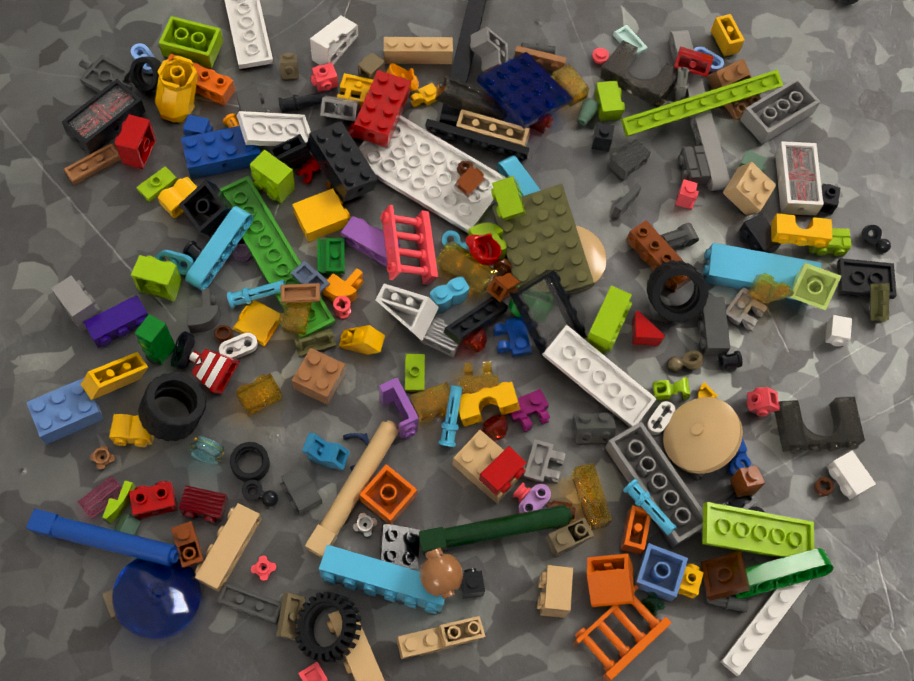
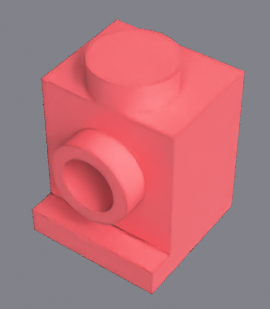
M684 179L679 188L675 205L692 210L699 192L696 190L698 183Z

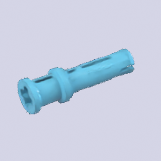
M284 280L252 289L245 287L238 292H227V299L230 307L233 309L237 305L251 304L255 299L280 293L281 285L286 284Z
M451 385L445 422L441 424L443 429L441 440L438 441V444L455 447V435L459 429L456 423L463 387Z
M637 479L632 480L623 489L625 493H628L634 499L635 505L641 506L666 535H669L677 528L650 499V493L646 492L638 484Z

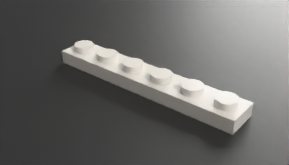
M810 580L774 590L720 662L733 674L739 676Z

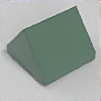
M123 514L114 530L135 535L141 522L130 514Z

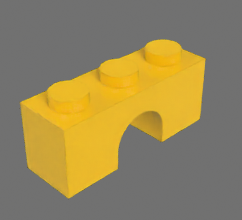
M777 213L771 222V240L780 244L790 243L798 246H815L816 248L827 247L832 240V219L813 217L807 229H802L797 226L795 215Z
M502 382L492 388H482L476 393L461 395L459 414L465 427L482 422L481 412L488 404L497 405L502 415L521 410L513 383Z

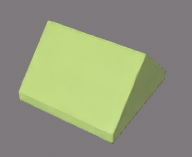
M804 263L795 276L790 298L826 310L842 276Z

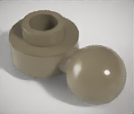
M689 351L683 356V359L676 356L671 357L668 361V367L674 372L681 370L683 366L688 369H698L703 365V356L699 351Z

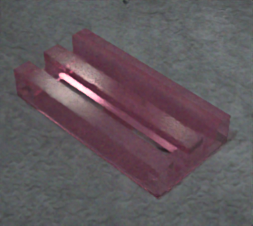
M111 475L77 502L88 516L93 518L107 506L109 498L116 500L119 497L122 487ZM114 489H118L111 496H109L107 499H105L103 502H101L98 506H96L94 509L90 511V508L92 506H94L96 503L105 498Z

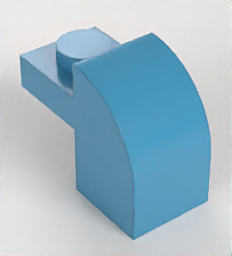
M315 433L308 434L302 452L308 455V460L338 470H344L350 453L339 443L326 442Z

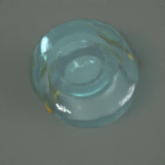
M197 436L194 438V442L188 446L192 457L202 463L215 464L222 461L224 447L210 438Z

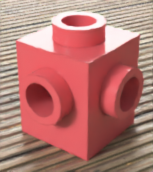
M332 62L312 68L310 79L318 92L338 87V76Z
M758 387L754 391L747 393V407L750 412L757 416H768L769 413L780 410L777 391L769 387Z

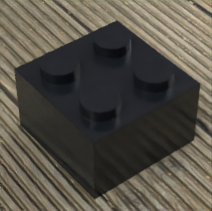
M207 180L200 184L179 204L197 230L208 236L219 228L233 208L217 185Z

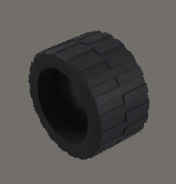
M680 260L664 262L655 268L647 281L646 290L650 303L655 311L668 321H688L695 318L706 306L709 295L708 286L703 276L689 263ZM684 275L689 277L694 283V291L690 299L679 306L665 305L660 298V290L663 284L674 276Z
M165 373L155 377L148 384L138 408V417L143 428L150 435L164 441H179L180 439L187 438L188 435L194 432L205 411L206 397L204 396V391L197 382L183 374ZM160 397L178 399L186 406L189 415L182 418L170 417L159 410L155 399Z

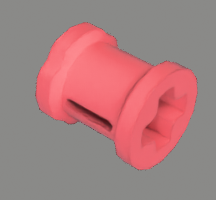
M345 296L337 297L333 302L334 314L340 319H346L351 314L350 300Z

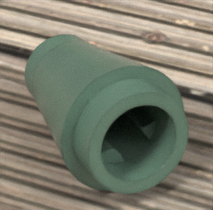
M586 99L582 103L577 119L580 125L586 126L596 114L599 106L598 103L592 99Z

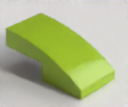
M124 481L118 500L109 498L102 517L106 523L112 524L131 502L129 491L136 488L133 482Z

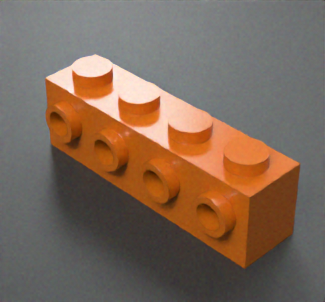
M171 53L168 57L169 61L174 60L173 57L177 55ZM193 62L198 74L195 93L225 106L235 92L233 80L229 76H223L212 69L204 68L200 64Z

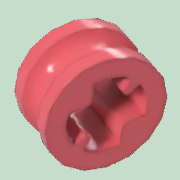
M523 482L512 497H517L518 502L521 503L531 488H526Z

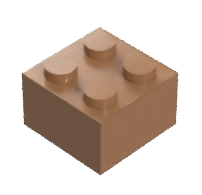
M310 348L292 379L293 389L328 405L346 374V365Z

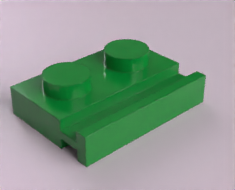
M317 238V271L319 273H326V275H332L333 273L335 275L345 274V238Z

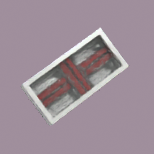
M781 141L775 152L781 214L816 216L823 206L817 144Z

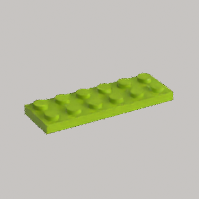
M706 502L703 503L702 544L784 558L815 549L814 522Z

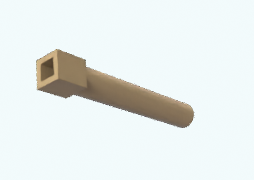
M387 420V422L382 421L322 522L320 525H317L307 541L305 547L310 552L323 558L326 546L334 545L338 533L359 500V494L368 485L399 433L398 426L394 422Z

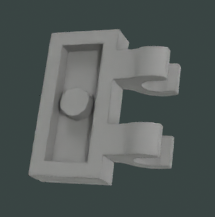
M742 287L726 309L727 319L737 326L742 322L746 329L752 331L758 320L747 313L751 309L756 316L761 318L768 307L757 301L758 295Z
M535 439L524 478L543 483L544 478L551 482L558 483L561 472L548 469L547 467L549 460L563 465L566 454L554 451V444Z

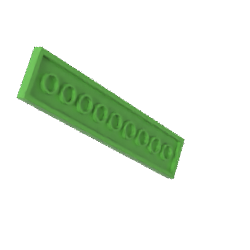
M246 176L220 188L233 207L237 206L253 215V221L242 239L268 284L284 280L286 285L300 284L291 275V272L301 262L250 177ZM281 292L275 294L301 339L336 324L334 317L321 296L320 302L281 303Z

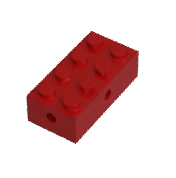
M377 70L354 123L353 137L388 148L409 97L411 80Z

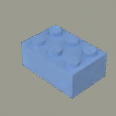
M84 378L26 402L38 434L46 445L104 420L97 400H91L80 385Z

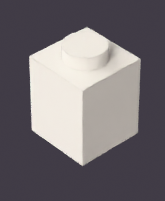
M833 315L826 325L825 342L831 343L833 346H844L851 339L852 319Z

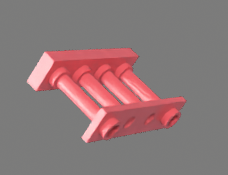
M389 205L381 214L389 280H394L403 272L418 274L422 277V284L430 285L438 278L429 211L422 210L415 218L394 215L393 205ZM395 223L413 225L416 234L396 231ZM397 239L416 242L418 251L399 248ZM400 256L418 258L420 267L401 265Z

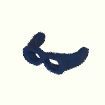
M349 433L343 435L344 440L358 438L362 440L366 444V446L369 444L367 433ZM355 465L350 466V469L353 470Z

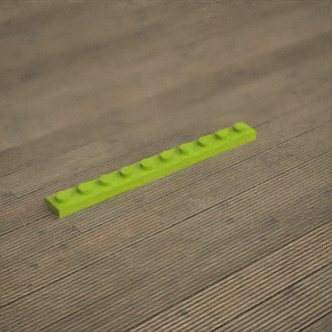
M777 69L632 115L620 121L625 135L628 137L756 96L784 85Z

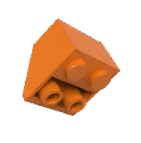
M629 554L587 557V580L591 606L634 604V568Z

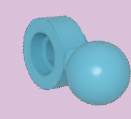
M448 230L442 235L441 241L446 248H458L462 256H469L471 254L466 242L460 241V236L457 232ZM449 236H453L454 241L452 243H449L447 241V238Z

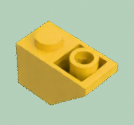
M370 325L345 329L341 334L338 347L367 355L380 353L385 335Z

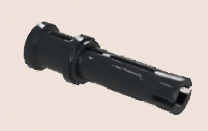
M329 90L305 96L293 95L290 98H278L281 113L284 114L285 111L294 109L298 111L301 107L322 103V97H333L332 92Z

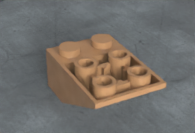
M744 58L707 76L712 90L752 78ZM756 95L725 105V107L736 120L742 117L748 106L761 98L760 95Z

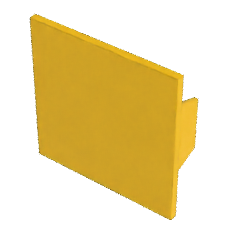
M253 300L251 304L245 306L232 330L240 334L251 333L255 335L258 344L265 347L285 315Z

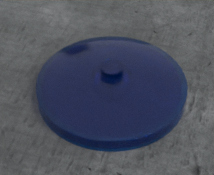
M137 558L123 568L115 581L112 592V605L115 615L126 629L138 636L151 639L172 636L187 627L195 617L201 600L200 583L196 580V574L189 566L182 568L180 559L171 566H166Z

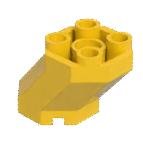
M175 56L173 57L174 60H164L157 71L159 77L155 104L162 119L181 123L186 120L188 114L191 115L195 107L194 97L198 74L192 60Z

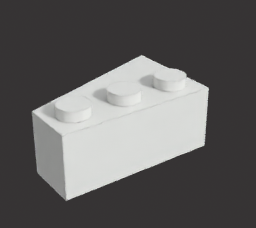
M339 16L311 37L312 61L319 65L331 62L334 65L358 37V25L343 16Z
M383 284L376 298L380 305L421 341L439 308L427 296Z

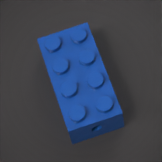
M240 126L181 138L191 180L250 168V163L260 154L258 145L245 144Z

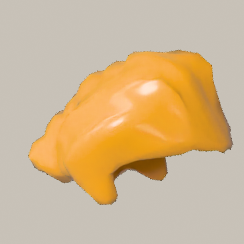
M394 62L390 64L386 73L411 80L410 91L418 90L419 81L414 75L413 68H410L408 71L394 64Z

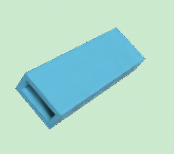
M712 243L710 248L705 251L704 259L707 260V263L703 268V276H705V282L708 284L740 290L742 287H745L751 292L793 299L790 298V293L795 276L803 264L807 263L821 268V263Z

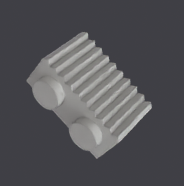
M438 317L433 318L423 340H419L424 345L437 349L451 357L455 356L461 342L459 344L455 343L444 334L445 327L448 325Z

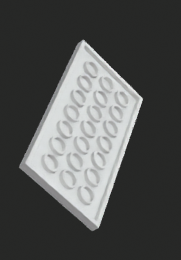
M400 116L388 148L364 141L359 147L378 180L466 233L469 232V228L479 223L495 200L491 194V189H493L492 183L506 178ZM461 161L473 163V167L478 168L485 178L484 182L469 198L455 186L456 181L461 177L457 172L458 164Z

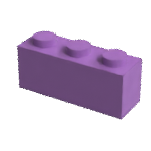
M353 216L341 231V238H345V243L387 267L383 231L378 227L370 226L365 220Z

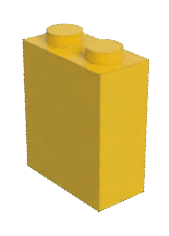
M333 188L292 204L294 215L308 243L344 229L348 219H350L348 210L346 208L343 209L341 205L343 202Z

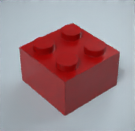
M129 114L126 121H123L122 130L116 136L114 142L123 164L144 169L157 141L150 120Z

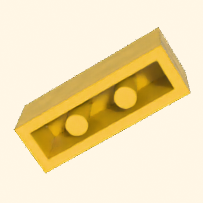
M135 352L88 371L80 385L89 398L93 400L140 380L148 366L140 354Z

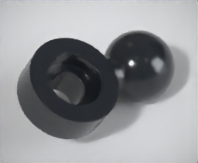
M867 225L863 228L862 238L866 242L876 243V249L881 253H886L890 250L891 243L888 239L881 238L882 230L879 226ZM870 230L873 231V235L871 237L868 236V232Z
M248 480L242 486V495L248 501L253 502L262 499L263 504L267 507H272L278 502L276 492L271 490L264 492L262 485L256 480ZM252 488L256 489V493L253 495L249 494V490Z

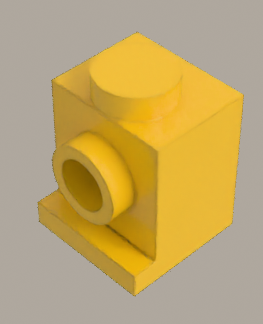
M687 564L678 591L679 594L692 599L699 594L704 572L699 571L697 565ZM688 576L693 577L694 582L690 581Z

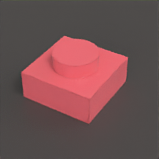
M318 662L298 673L302 681H328Z

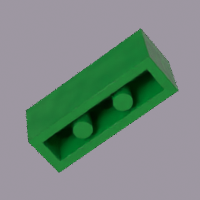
M149 314L136 330L135 335L138 339L137 342L142 347L141 350L146 354L145 358L154 364L157 362L163 365L174 351L175 343L166 323Z

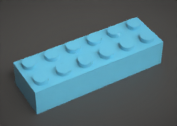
M326 546L319 567L320 576L324 579V582L335 585L336 582L344 584V588L353 591L358 588L364 590V594L373 597L378 594L384 596V599L389 602L402 601L405 606L410 608L419 606L425 608L424 611L430 614L442 612L445 599L442 598V595L438 597L433 596L423 588L419 571L334 546Z

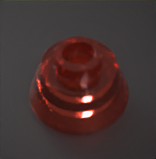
M484 329L478 330L463 340L462 344L470 351H476V353L484 350L487 344L486 331Z
M501 414L490 417L483 423L482 431L492 439H502L508 431L506 417Z

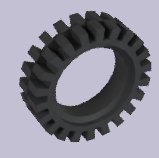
M333 592L317 593L316 597L311 596L309 598L310 603L305 602L302 605L306 610H299L298 612L302 619H296L295 624L300 625V628H294V633L300 634L295 640L297 643H301L298 647L304 651L303 654L313 660L333 663L336 660L344 659L343 655L348 656L351 653L348 648H355L356 644L352 641L353 639L359 640L360 635L355 634L356 630H361L362 626L356 623L361 621V616L356 615L359 612L358 608L354 607L355 603L346 596ZM335 607L342 618L341 634L332 645L321 647L314 637L315 621L323 610Z

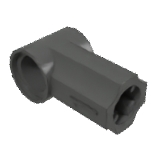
M685 223L679 226L677 230L661 234V237L672 248L681 245L688 247L699 241V237L691 223Z

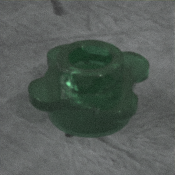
M650 592L646 599L641 600V603L654 617L658 615L659 610L665 608V603L660 601L654 592Z

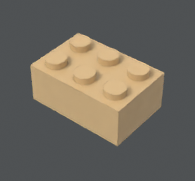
M479 430L456 454L452 465L498 504L519 479L515 478L510 483L512 486L504 494L500 492L497 496L479 480L480 473L504 451L485 433Z

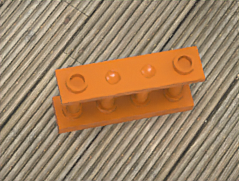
M637 584L634 586V592L639 588ZM635 595L634 604L632 605L650 624L651 630L647 634L641 633L619 609L620 605H613L587 630L583 627L575 634L577 639L573 644L577 646L583 641L605 666L604 670L606 673L602 677L606 681H611L671 624L667 617H664L662 620L656 619ZM611 613L635 638L636 644L632 648L626 647L604 622ZM596 627L600 629L620 652L621 658L616 663L614 660L611 661L588 635Z

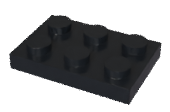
M843 258L837 261L838 275L842 276L839 281V294L870 297V284L890 283L889 299H894L897 296L894 263Z

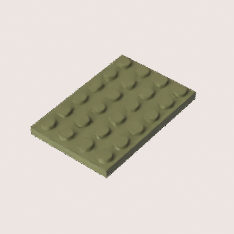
M562 183L522 196L521 199L526 214L505 221L497 214L496 206L498 205L492 206L497 224L504 231L501 237L507 245L506 254L508 261L511 263L512 274L520 281L518 286L525 284L545 272V270L557 272L560 276L562 287L568 293L595 285ZM544 280L529 288L552 296Z

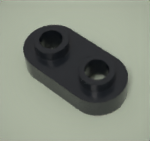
M186 331L179 335L171 358L172 367L181 370L188 366L191 350L195 344L194 335Z

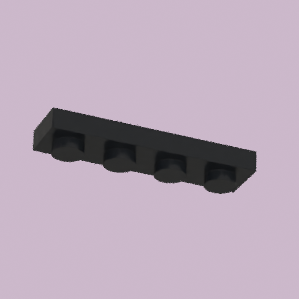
M491 297L445 327L444 334L459 344L505 313L508 305Z

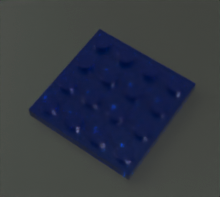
M527 52L478 76L477 82L523 129L566 106L573 99Z

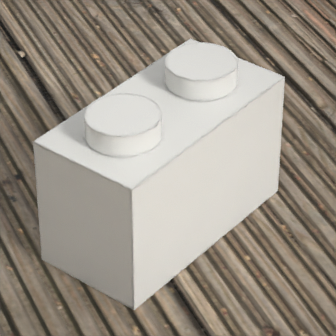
M853 450L827 466L830 476L837 481L842 493L849 500L876 484Z

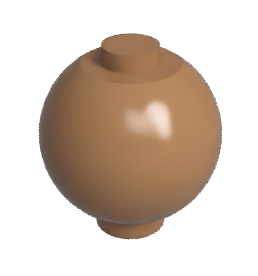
M441 548L425 553L427 560L420 568V581L423 588L433 596L438 597L442 595L443 599L455 595L454 591L459 589L463 580V569L460 562L450 554H443Z

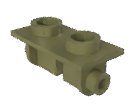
M890 283L870 284V321L879 320L880 322H886L889 320Z
M331 328L316 332L306 338L301 339L299 337L294 339L299 357L307 355L310 348L320 351L336 346Z

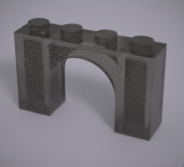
M623 40L603 64L600 78L606 82L617 81L618 88H621V90H625L633 96L648 102L650 105L657 108L660 107L675 88L678 69L667 62L660 73L652 79L642 80L633 77L627 69L635 61L638 47Z
M855 396L838 397L829 404L834 428L832 434L827 436L817 435L805 426L798 400L779 401L780 410L774 413L782 451H790L791 454L802 452V450L818 452L821 449L836 451L845 447L847 450L859 448V445L865 441Z

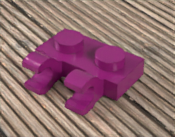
M541 389L517 398L521 410L509 413L513 422L519 420L524 432L532 429L531 426L533 424L528 416L536 413L542 425L548 423L550 418L546 410L549 404Z

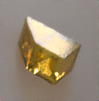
M764 273L763 275H756L746 295L761 303H769L793 296L794 292L790 290L791 287L783 282L779 284L773 281L774 277Z

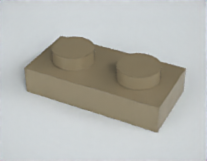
M292 593L283 594L277 637L295 640L300 635L294 633V628H300V625L295 624L296 619H302L298 612L299 610L304 611L302 605L305 603L306 597Z

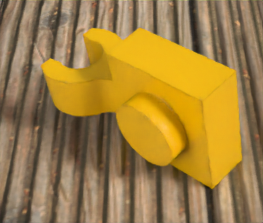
M430 83L418 89L417 93L410 96L412 99L410 104L413 107H417L422 103L428 106L440 100L442 95L434 84Z

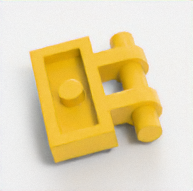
M344 73L340 84V91L345 92V94H338L337 97L361 101V108L373 79ZM351 94L359 95L360 99L351 97Z

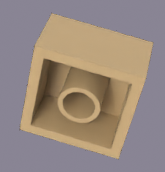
M751 161L738 167L723 194L746 216L762 210L776 184Z
M548 565L545 571H542L541 575H539L538 588L542 589L540 596L537 598V609H540L541 616L565 618L571 611L573 568Z

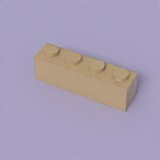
M384 37L385 64L393 62L394 64H452L453 37Z
M462 109L456 125L458 128L525 147L530 135V128Z
M239 503L229 511L227 523L225 526L222 525L217 532L218 538L216 542L211 544L206 551L207 557L205 561L200 563L195 570V578L198 582L219 593L262 520L259 513Z
M337 610L328 614L330 621L327 622L331 634L336 633L338 638L342 630V618ZM361 627V630H356L355 634L360 635L359 640L353 639L352 641L356 644L355 648H348L351 653L348 656L345 655L346 661L343 662L348 674H353L355 681H385Z

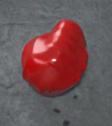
M491 233L469 235L465 239L470 253L480 264L492 266L494 263H497L502 254V249L499 243L492 238Z

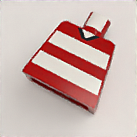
M205 349L202 354L193 351L189 357V361L196 364L192 374L210 391L219 394L223 393L240 361L208 349Z

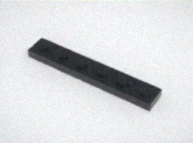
M427 119L425 124L426 130H429L428 132L433 135L443 134L450 140L457 138L465 144L472 145L474 143L485 150H489V148L495 149L497 153L503 155L509 153L520 160H523V158L527 159L530 148L431 119Z

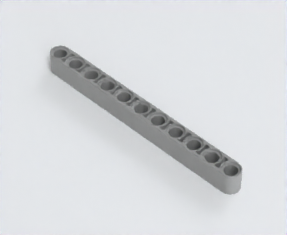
M688 30L671 31L669 33V44L675 63L680 46L691 50L694 49ZM688 72L687 83H689V87L686 89V98L705 93L701 75ZM711 110L690 116L689 119L696 145L703 146L711 175L707 184L710 191L725 190L730 179Z

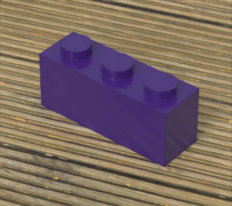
M135 295L84 321V324L99 348L139 328L148 316V313L139 297Z

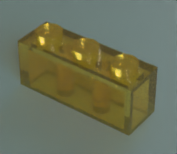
M454 241L445 244L436 260L441 269L451 272L455 275V278L463 277L466 283L470 285V288L477 293L486 291L498 272L490 266L480 264L473 258L470 252Z
M590 463L574 467L571 476L584 517L591 530L609 526L612 522V517L595 464Z

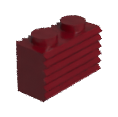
M186 485L179 510L185 518L195 519V517L203 518L204 522L215 524L216 521H222L228 497L223 493Z

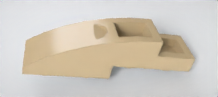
M480 616L443 624L436 628L398 636L396 640L401 659L453 648L486 636Z

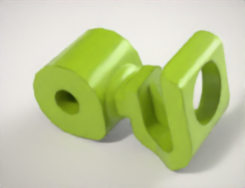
M687 377L674 382V384H671L669 380H659L652 383L654 397L657 401L668 400L672 394L677 395L678 392H682L684 400H688L690 397Z

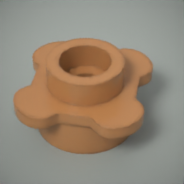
M101 446L90 455L91 461H95L97 468L103 470L108 463H112L115 460V456L109 453L107 446Z

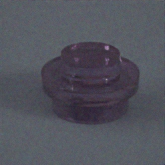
M244 244L237 245L233 250V257L237 262H247L252 256L248 246Z

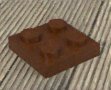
M741 551L701 561L706 594L710 601L750 590Z

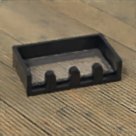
M545 270V272L509 292L542 359H546L542 354L566 325L583 339L587 338L585 327L579 321L577 311L568 299L569 294L562 287L560 276L554 270Z

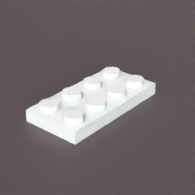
M239 111L237 114L246 145L277 146L301 134L307 145L311 131L305 115Z

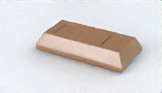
M320 283L281 285V303L320 302Z

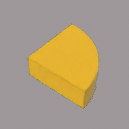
M705 382L700 386L697 398H717L718 396Z

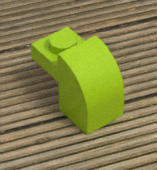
M481 223L469 228L468 236L491 233L492 238L499 243L502 249L499 259L505 258L507 245L501 237L504 232L501 227L493 223Z

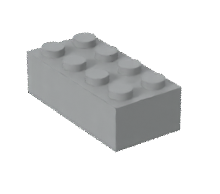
M796 78L748 106L740 120L758 141L764 144L814 114L821 101L799 78Z

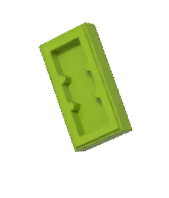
M165 166L136 188L150 202L160 195L162 190L172 186L177 181V177Z
M406 354L405 392H424L425 354Z

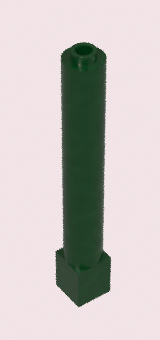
M565 504L449 528L438 527L418 532L422 553L425 556V553L437 548H441L442 552H445L450 548L569 525V520H572L570 507L566 508Z

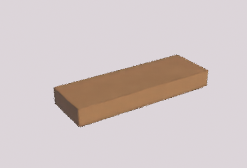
M110 143L63 170L72 184L75 185L118 162L121 158L116 148Z

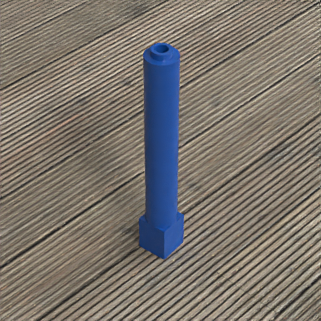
M35 508L26 529L37 535L53 539L59 538L166 566L176 563L179 558V551L176 545L64 518L58 514Z

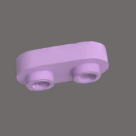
M545 484L535 485L519 504L518 513L528 512L525 509L526 506H531L532 511L543 509L551 497L549 487ZM538 491H543L545 495L539 496Z

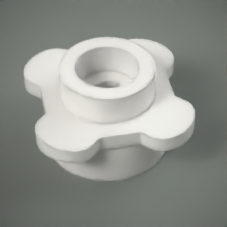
M361 513L358 516L357 523L353 525V529L355 532L359 531L365 537H369L372 535L373 527L377 525V520L365 513Z

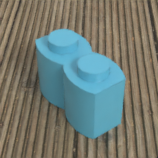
M456 277L450 280L447 285H440L430 292V299L439 307L436 313L445 312L452 305L461 304L468 298L470 287L463 277Z

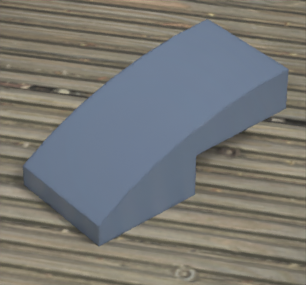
M306 261L291 272V275L300 284L320 283V293L330 285Z

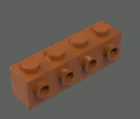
M647 220L630 230L626 239L629 246L639 253L640 258L648 263L652 271L664 262H670L671 260L683 261ZM678 275L668 279L664 284L667 288L676 292L690 282L691 279L684 275Z

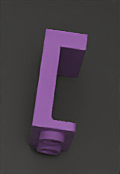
M398 378L379 385V400L384 406L394 401L403 419L399 423V438L405 437L408 439L413 437L418 431L419 418Z

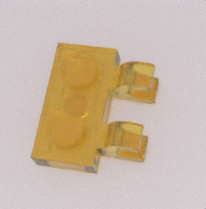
M484 361L482 365L483 376L473 377L472 362L464 363V377L459 378V385L463 387L462 395L476 393L482 388H492L499 384L498 375H492L491 361Z

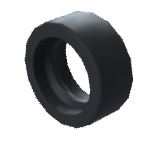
M155 57L135 59L130 67V78L134 86L141 91L157 90L159 77L157 71L162 63ZM145 63L149 64L153 70V81L150 85L144 81L142 76V68Z
M256 442L240 444L233 450L230 457L233 473L243 482L248 480L259 481L269 470L270 461L268 453L262 445ZM254 451L261 456L262 465L256 472L245 473L240 470L238 460L245 452Z

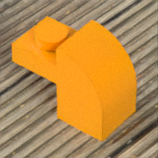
M356 269L346 281L333 273L327 279L330 285L322 291V295L332 302L339 296L347 297L350 303L357 299V290L364 282L363 272Z

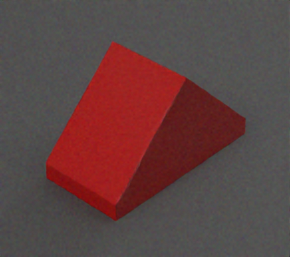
M637 310L632 318V344L659 346L665 335Z

